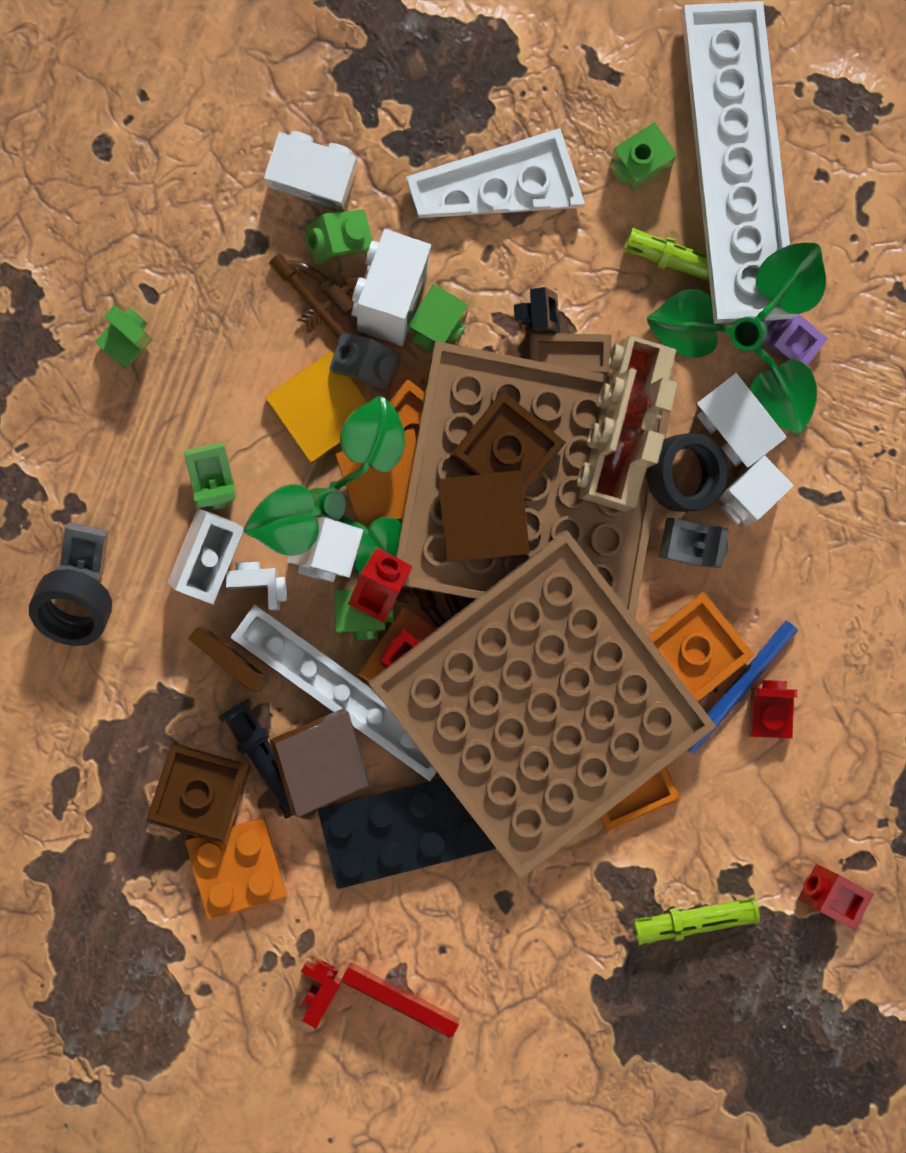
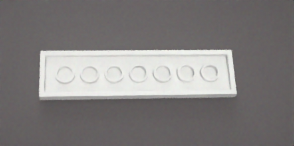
M763 1L684 5L681 11L714 324L733 323L746 316H757L769 304L772 298L762 295L756 288L757 272L768 256L790 245ZM778 303L765 320L794 319L798 314L787 313Z

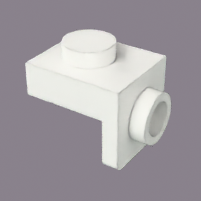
M260 562L235 563L236 570L226 572V587L229 589L268 587V606L270 611H280V602L287 601L286 578L279 577L278 570L275 568L260 569Z

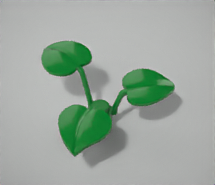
M811 242L795 243L783 247L768 256L757 272L756 288L762 295L772 298V300L757 316L740 318L733 323L732 327L724 324H714L711 295L698 289H688L673 295L662 306L648 315L647 323L656 337L667 347L676 349V353L682 356L698 358L712 353L718 343L716 331L730 335L731 342L736 348L743 351L753 350L755 355L759 356L771 370L759 373L754 378L750 391L778 426L799 434L808 425L817 401V383L814 374L806 364L797 359L787 360L778 367L761 345L767 338V327L764 320L778 303L787 313L801 314L816 307L824 296L827 278L822 249L819 244Z
M376 396L367 404L354 410L345 420L341 429L340 443L344 454L352 462L362 463L361 466L340 480L332 481L329 488H313L309 490L304 486L295 484L277 488L266 496L254 509L243 529L245 534L258 540L276 553L296 556L309 550L315 543L319 533V525L315 517H324L363 529L353 564L354 569L359 574H361L377 548L396 557L402 522L394 518L380 517L375 519L367 529L364 525L345 517L346 499L342 492H340V488L365 474L369 466L379 472H388L398 464L405 447L402 421L394 407L381 396Z

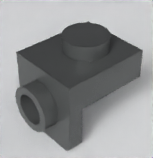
M342 333L329 369L336 374L352 377L376 390L388 392L400 354L371 338Z
M666 518L659 558L697 567L721 568L728 550L727 537L729 530L720 526H706L678 518Z
M69 522L65 527L60 565L56 570L70 569L84 572L99 581L103 575L109 531Z

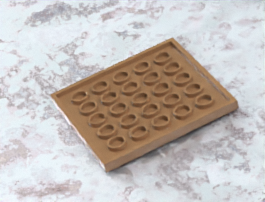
M435 341L396 551L397 558L412 566V570L403 585L404 587L476 600L554 538L567 530L635 619L655 498L650 492L646 478L647 468L636 508L626 512L580 499L579 495L582 487L577 486L580 468L584 462L588 463L592 449L587 446L588 435L593 423L599 422L602 408L597 407L599 393L603 384L609 383L610 375ZM634 380L632 388L640 390L642 382ZM501 391H504L566 442L524 495L530 554L447 562L438 479L473 475L450 455ZM659 410L657 412H661L662 417L661 419L657 418L653 432L665 435V439L670 411ZM603 463L596 492L612 497L620 468Z
M567 530L554 538L368 682L520 879L716 728L710 717Z

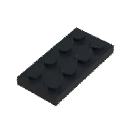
M442 777L318 809L337 889L496 849Z

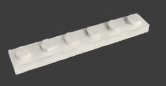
M254 604L230 638L333 712L342 708L348 711L352 725L427 780L430 781L437 772L371 687Z

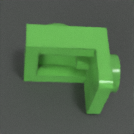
M364 209L322 214L306 226V244L309 251L312 252L315 264H323L332 257L367 253L373 241Z
M114 305L104 316L110 325L98 337L96 344L123 368H128L148 346L152 338L143 330L148 323L129 307L124 313Z
M224 442L184 450L196 508L206 507L208 510H216L227 506L230 503L229 501L236 499L235 483Z

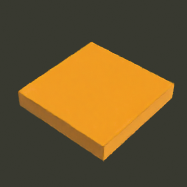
M332 351L265 396L311 464L341 444L340 433L345 420L354 410L368 403L349 376L330 371L329 367L334 356Z

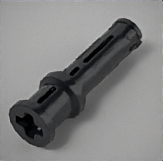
M248 698L219 715L218 718L220 722H226L238 742L236 745L237 750L241 751L242 754L247 753L264 784L277 802L284 818L287 819L293 816L289 807L272 746L268 741L270 731L267 727L262 728L250 708L252 701Z

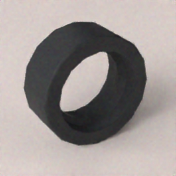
M687 433L674 435L663 440L658 463L647 467L646 478L650 492L657 502L665 508L680 512L700 511L711 507L721 497L727 484L728 468L724 454L716 442L702 434ZM682 449L693 451L699 459L702 469L701 484L698 491L690 497L680 494L672 478V463L676 454Z
M70 569L54 570L44 575L38 583L29 603V617L34 627L47 638L69 646H85L97 641L104 632L112 612V599L108 590L97 579L84 572ZM51 599L73 601L82 606L91 616L78 617L69 615L55 606Z

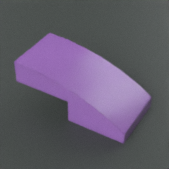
M800 314L794 319L764 320L767 327V338L763 345L786 361L797 359L808 366L828 339Z

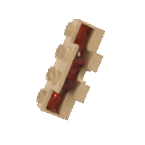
M631 335L620 341L619 345H613L607 367L612 369L609 383L603 384L597 401V407L602 408L599 422L593 423L588 435L587 446L592 448L589 461L582 464L577 478V486L582 487L579 495L580 499L624 512L636 508L645 470L647 467L658 463L665 436L653 432L657 418L661 419L662 413L657 411L664 410L669 412L672 409L678 382L669 380L676 349Z

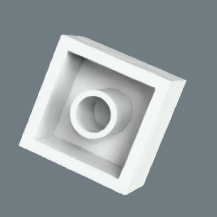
M386 229L382 233L380 242L372 241L365 262L368 265L365 279H358L352 301L355 302L352 316L357 317V332L403 346L408 332V324L413 318L428 275L432 244Z

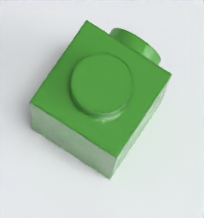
M653 122L614 148L611 156L613 163L610 164V167L617 180L622 185L628 183L632 191L673 166L677 154L657 124Z
M433 284L408 324L409 333L414 335L411 341L431 353L435 341L456 345L467 327L461 322L468 312V304Z
M334 590L335 626L337 633L353 632V640L378 639V631H386V622H394V608H392L385 623H382L348 605L353 590Z

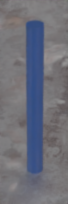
M784 621L707 713L716 725V728L797 633L798 629L789 621ZM715 729L691 746L688 751L694 755Z

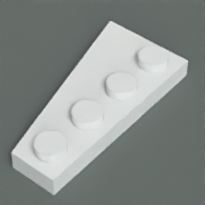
M560 128L406 176L418 218L584 208L585 206Z

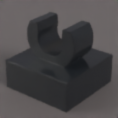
M546 287L530 289L531 303L514 305L515 321H521V324H532V329L539 333H560L558 296L556 292Z

